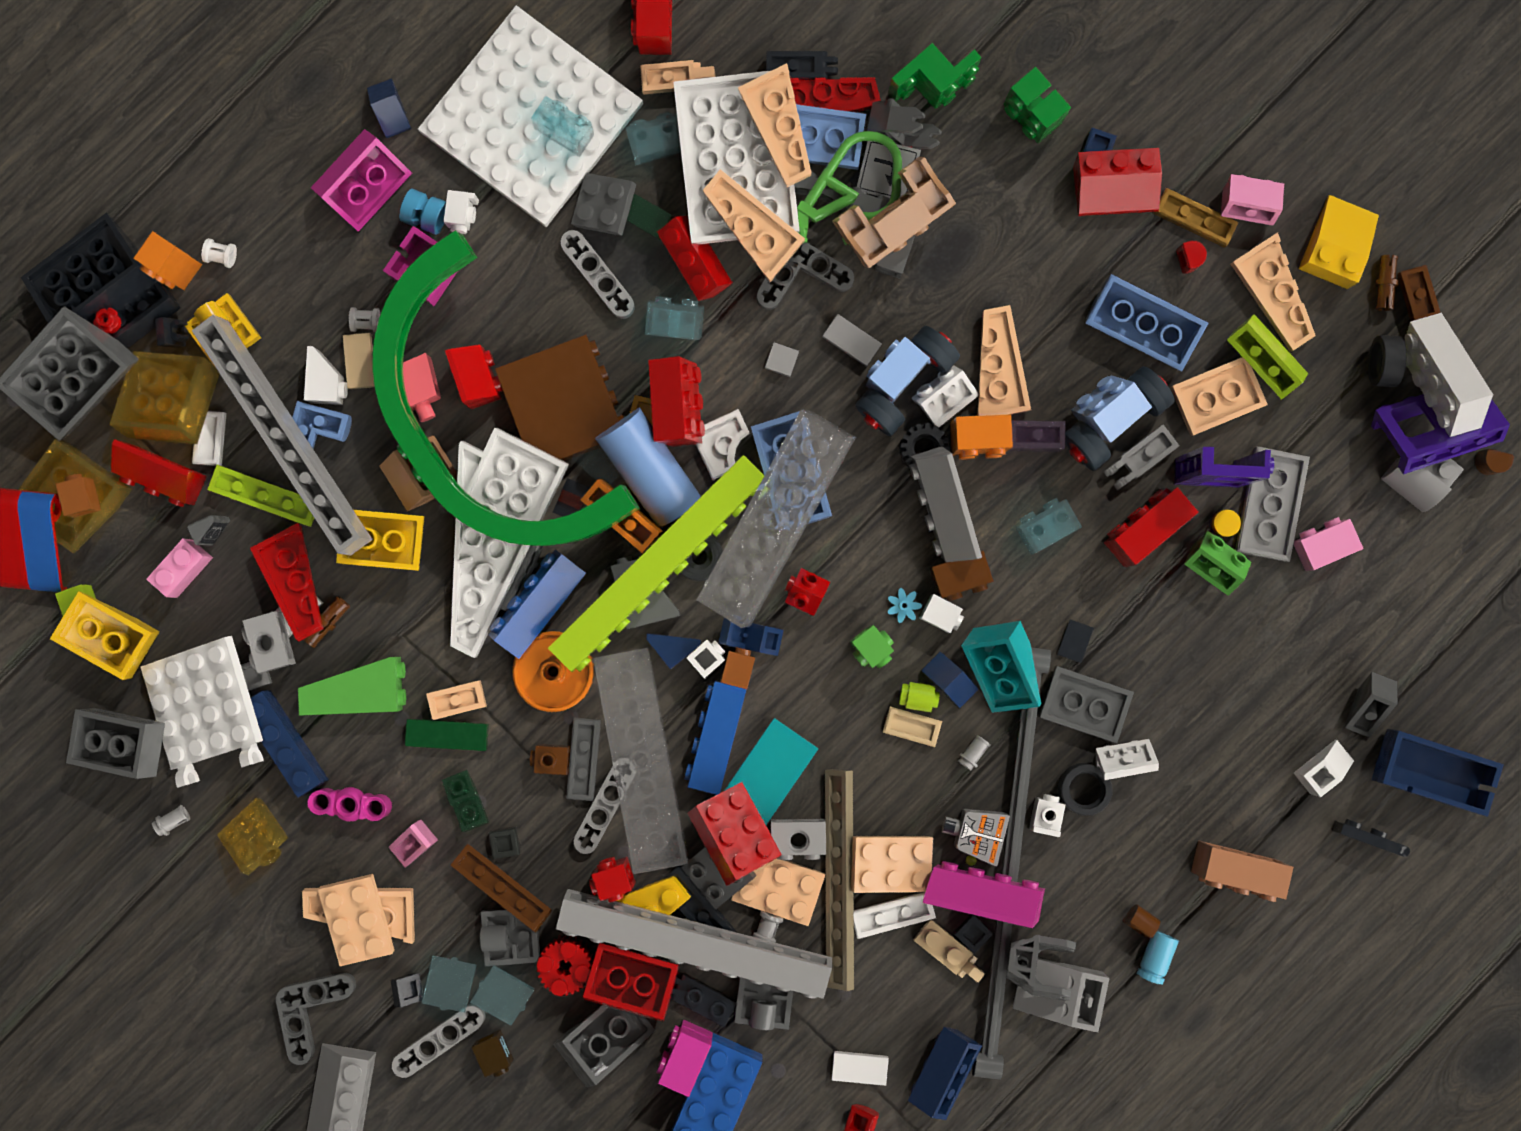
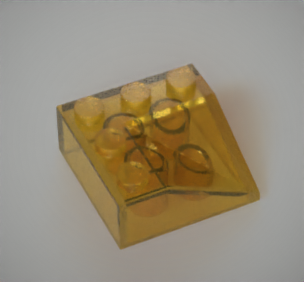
M134 351L133 354L139 361L125 376L109 425L127 438L198 444L220 374L217 368L206 358L200 356Z
M55 439L18 490L58 493L56 484L64 482L65 477L74 474H82V477L94 480L101 511L76 518L64 516L62 511L61 516L55 522L57 542L72 553H75L119 509L132 491V488L119 481L116 476L68 442Z

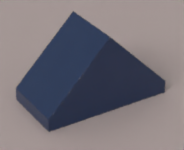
M392 78L367 88L370 105L386 138L412 129Z
M647 634L646 638L670 669L702 644L701 639Z
M939 652L921 670L959 708L978 690L968 676L942 652Z

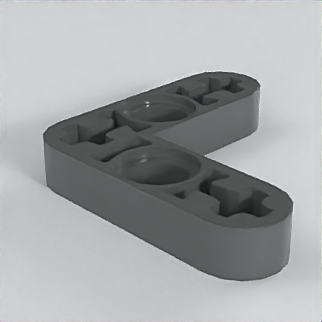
M804 243L800 246L801 253L807 257L808 252L813 253L809 257L807 266L802 264L805 262V258L802 256L791 257L783 266V268L789 270L790 278L782 282L777 280L776 277L772 280L776 286L783 288L782 291L778 288L775 290L773 297L776 300L774 302H764L762 294H768L773 287L772 284H768L769 281L765 278L758 290L757 302L765 310L775 309L782 301L800 270L838 292H846L852 287L854 274L849 267L812 245ZM815 259H823L827 264V268L823 272H815L812 269V262ZM832 265L836 267L833 273L839 276L843 273L847 274L846 280L849 281L848 284L843 282L841 285H838L837 277L832 274L830 279L825 278L829 274Z
M341 972L289 984L277 993L276 1005L287 1056L293 1064L303 1065L315 1053L307 1007L349 997L356 988V980L350 973ZM341 979L343 983L349 984L345 992H343L342 988L334 989L330 992V987L337 985ZM311 985H319L323 989L322 998L315 999L310 995L309 989ZM288 991L290 995H296L301 992L303 994V997L296 998L292 1001V1004H290L289 1000H284V996L288 994ZM292 1017L299 1018L302 1022V1029L298 1032L292 1031L289 1027V1020ZM304 1034L305 1037L300 1040V1045L302 1049H307V1052L302 1058L300 1053L296 1054L295 1052L299 1047L298 1039L292 1041V1038H297Z

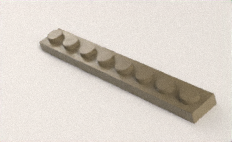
M828 769L825 770L826 956L832 957V970L827 988L850 991L854 990L853 892L851 891L853 771Z

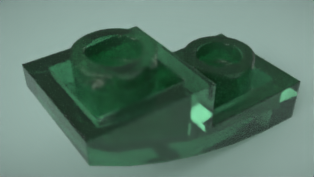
M634 194L626 221L661 240L657 231L669 223L673 216Z
M468 770L442 780L449 803L454 808L462 832L465 833L489 823L486 811Z

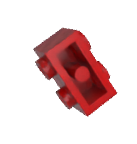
M610 857L599 861L596 869L591 874L592 879H589L593 895L598 894L600 901L607 899L608 903L624 898V894L632 891L636 883L628 857L615 860V857Z

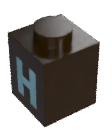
M501 1030L475 1041L472 1046L484 1077L492 1074L494 1077H498L509 1071L508 1067L514 1058Z

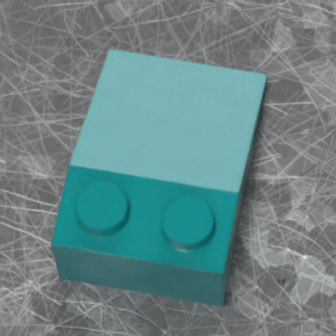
M1021 621L973 628L961 646L991 712L1040 707L1041 700L1031 644Z

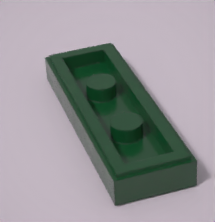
M407 719L405 746L487 751L489 724Z

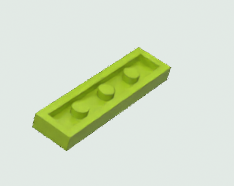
M216 465L207 490L303 525L312 526L314 516L299 494Z

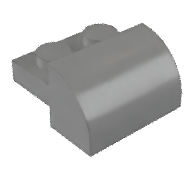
M1399 457L1381 479L1421 512H1426L1437 505L1451 491L1450 486L1464 469L1452 459H1448L1403 475L1398 468L1401 458Z

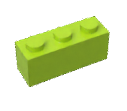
M1255 314L1235 329L1227 339L1281 400L1300 386L1308 375V372Z

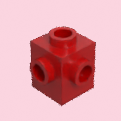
M801 568L797 577L791 576L785 588L789 592L785 603L814 616L830 581Z

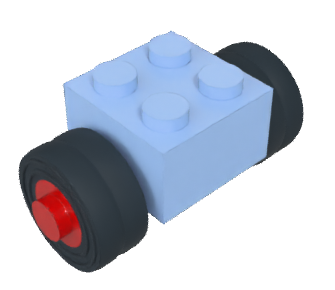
M926 325L918 331L911 341L904 337L901 342L896 339L890 345L884 355L886 359L883 362L878 360L868 371L866 377L869 379L866 386L869 389L855 404L857 410L865 417L863 420L874 430L879 429L888 436H892L905 421V417L894 406L893 402L925 365L929 364L936 370L947 373L960 358L959 352L945 334Z
M1145 366L1139 368L1127 380L1112 375L1103 378L1098 382L1096 389L1090 394L1079 398L1076 402L1077 405L1071 409L1079 422L1075 423L1062 436L1069 449V453L1077 462H1081L1089 470H1097L1111 457L1110 450L1103 440L1111 443L1146 412L1155 417L1161 415L1165 409L1174 403V396L1164 379Z

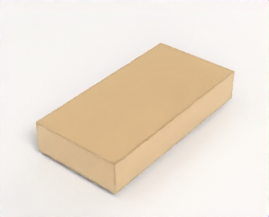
M372 334L343 335L347 388L351 390L375 387Z
M890 706L883 733L935 747L942 721Z

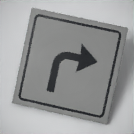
M875 141L867 142L857 187L866 190L868 194L882 195L890 198L892 192L893 160L890 151L883 144ZM896 144L902 156V169L920 156L921 150ZM901 181L902 196L906 192H908V189L903 183V181Z

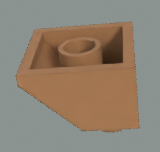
M435 436L429 437L430 443L457 482L458 473ZM398 450L394 451L380 465L381 470L407 511L424 505L435 498L424 482H419L411 471L413 465L408 458L404 459Z

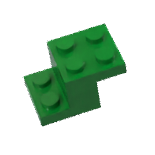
M932 43L892 77L888 96L895 101H898L900 98L905 100L914 92L915 86L934 109L938 108L941 104L946 106L956 97L955 92L959 88L963 87L966 89L976 79L974 75L979 71L978 66L982 57L974 49L954 67Z

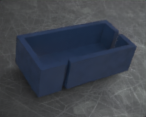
M1387 729L1371 780L1488 817L1495 793L1480 790L1479 785L1497 788L1504 764L1402 731Z

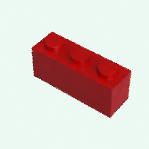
M688 215L675 217L657 231L698 301L715 297L733 283L709 243H691Z

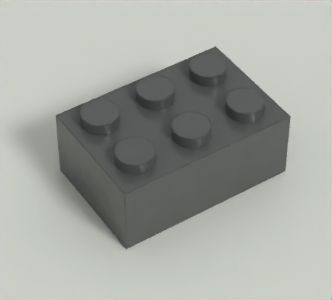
M97 708L75 709L66 763L135 779L156 777L165 723Z

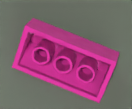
M942 862V865L933 867L923 903L1033 928L1038 923L1045 888L1038 887V882L1022 880V883L1011 881V876L998 873L995 874V877L984 875V870L971 867L968 868V871L960 870L957 864L951 862Z

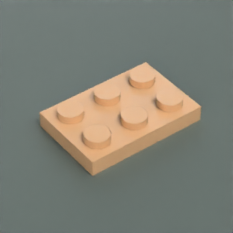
M1243 357L1170 387L1190 436L1268 405L1252 367Z
M853 836L851 891L854 893L926 892L932 873L933 837Z
M776 858L755 870L754 873L757 876L732 896V901L809 926L825 873Z
M373 874L319 887V896L339 966L393 954L394 946Z

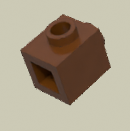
M536 745L535 750H531L530 766H534V773L567 775L569 773L571 746Z

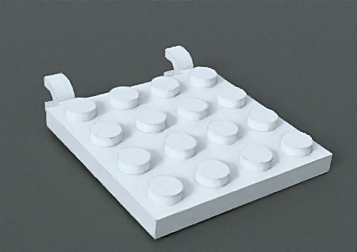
M232 636L224 637L141 666L156 721L165 723L162 742L170 769H178L175 775L177 788L200 781L197 772L194 770L193 763L239 748L242 749L239 755L241 767L264 761L257 746L258 742L263 741Z

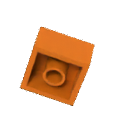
M1011 414L956 417L950 423L952 455H959L961 460L974 459L978 454H985L986 458H1000L1013 447Z

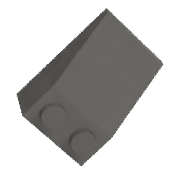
M600 1004L569 1029L553 1045L585 1087L597 1085L656 1030L644 1016Z

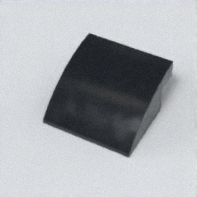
M107 212L21 277L48 323L63 307L68 308L93 325L96 313L99 310L115 309L121 318V326L117 332L109 335L117 339L127 349L156 327L155 319L161 317L169 318L181 308L165 284L139 269L142 264L134 259L139 251L138 248Z

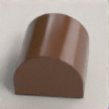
M1493 449L1482 450L1476 454L1475 466L1484 475L1503 473L1511 468L1514 456L1513 454Z
M1138 904L1134 905L1122 920L1124 921L1123 923L1140 935L1148 938L1154 937L1161 922Z

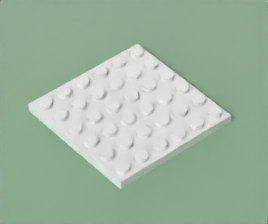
M516 5L420 125L418 130L499 193L547 227L582 183L585 175L590 173L641 108L643 100Z

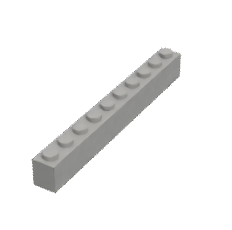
M212 315L194 328L192 332L337 553L352 555L373 540L229 321Z
M567 889L556 927L557 930H561L569 936L580 935L588 937L595 943L607 942L615 944L616 947L622 950L634 949L642 951L644 955L649 957H665L676 964H692L703 971H719L727 977L735 978L738 976L746 978L754 984L761 985L765 983L773 985L778 990L800 992L808 998L819 997L824 999L832 970V957L617 901L608 903L607 899L600 901L597 896Z

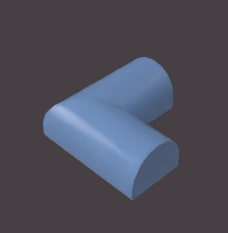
M299 401L296 403L292 417L313 449L317 435L344 442L349 435L352 422L350 415Z

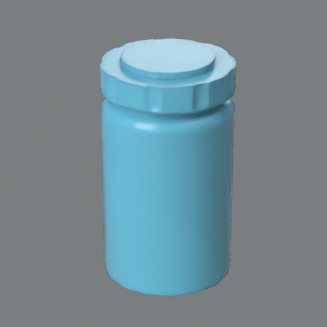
M1157 931L1148 942L1140 963L1141 968H1138L1137 974L1150 982L1163 984L1165 980L1163 977L1168 972L1179 940Z

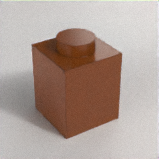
M74 474L65 477L64 482L56 484L64 516L76 518L101 511L93 479L82 477V474Z
M736 647L735 652L729 651L721 683L744 689L748 688L755 657L750 656V650Z

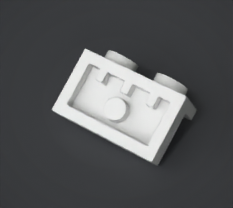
M953 365L947 373L939 372L938 377L931 383L921 386L912 399L922 408L933 426L936 425L939 428L979 396L964 371Z
M1149 739L1096 748V767L1101 769L1104 780L1158 771L1159 763Z

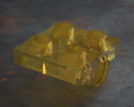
M257 797L217 834L240 871L248 876L259 865L267 866L275 862L281 855L279 846L288 839V836L266 804Z

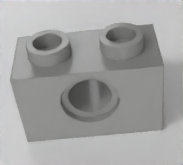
M271 612L243 620L242 635L245 642L249 643L251 650L249 661L257 673H265L296 664L282 612ZM265 636H269L272 640V646L269 650H265L262 646V640Z
M771 819V836L782 854L777 858L778 860H792L793 855H804V859L816 860L820 859V855H826L825 819ZM802 833L806 837V842L802 846H794L790 841L792 835Z

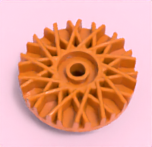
M549 631L538 634L520 659L517 657L514 659L513 681L519 695L529 705L541 711L559 712L577 705L585 698L593 683L594 663L592 662V656H588L591 662L582 671L579 672L575 669L571 672L548 649L563 632ZM552 666L558 669V674L555 677L549 674V669Z

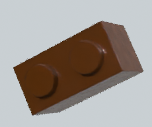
M981 551L982 558L946 562L929 568L940 598L946 597L949 602L963 597L961 593L963 591L972 589L973 593L988 589L987 583L994 581L984 551Z

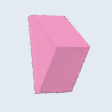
M419 820L402 833L388 848L406 868L437 842L438 839L424 822Z

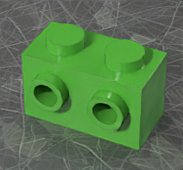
M1207 530L1191 547L1184 565L1229 596L1245 580L1251 561L1244 554L1235 551L1227 545L1220 537L1213 535Z
M874 625L868 626L849 641L856 650L852 654L864 667L868 665L871 668L876 666L880 669L892 660L890 654L894 652L891 647L894 644L893 640L885 631L879 632Z

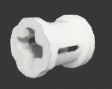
M208 238L202 247V261L206 263L210 261L224 264L227 268H231L236 260L237 248L234 244L227 246L215 243L213 239Z

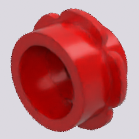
M113 308L101 309L96 313L93 323L107 334H112L119 330L121 318Z

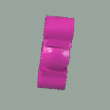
M347 787L342 790L323 788L309 796L308 807L314 814L337 815L341 820L347 822L358 819L378 821L388 816L391 812L392 802L386 795L364 794L361 790L354 787ZM321 794L328 798L329 804L327 808L321 807L318 803V798ZM347 797L355 801L356 807L354 811H349L345 807ZM376 800L382 804L383 810L381 814L373 812L371 806L373 801Z

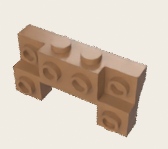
M925 157L916 158L898 172L908 192L869 221L857 205H853L832 221L845 242L850 244L864 267L870 268L890 252H897L904 248L909 238L913 235L919 236L929 228L928 224L956 204L949 191L933 172Z

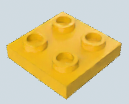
M228 293L216 302L210 301L200 306L194 313L195 317L188 321V325L185 326L212 364L213 362L192 332L194 328L210 316L216 315L228 320L246 348L261 339L256 329Z

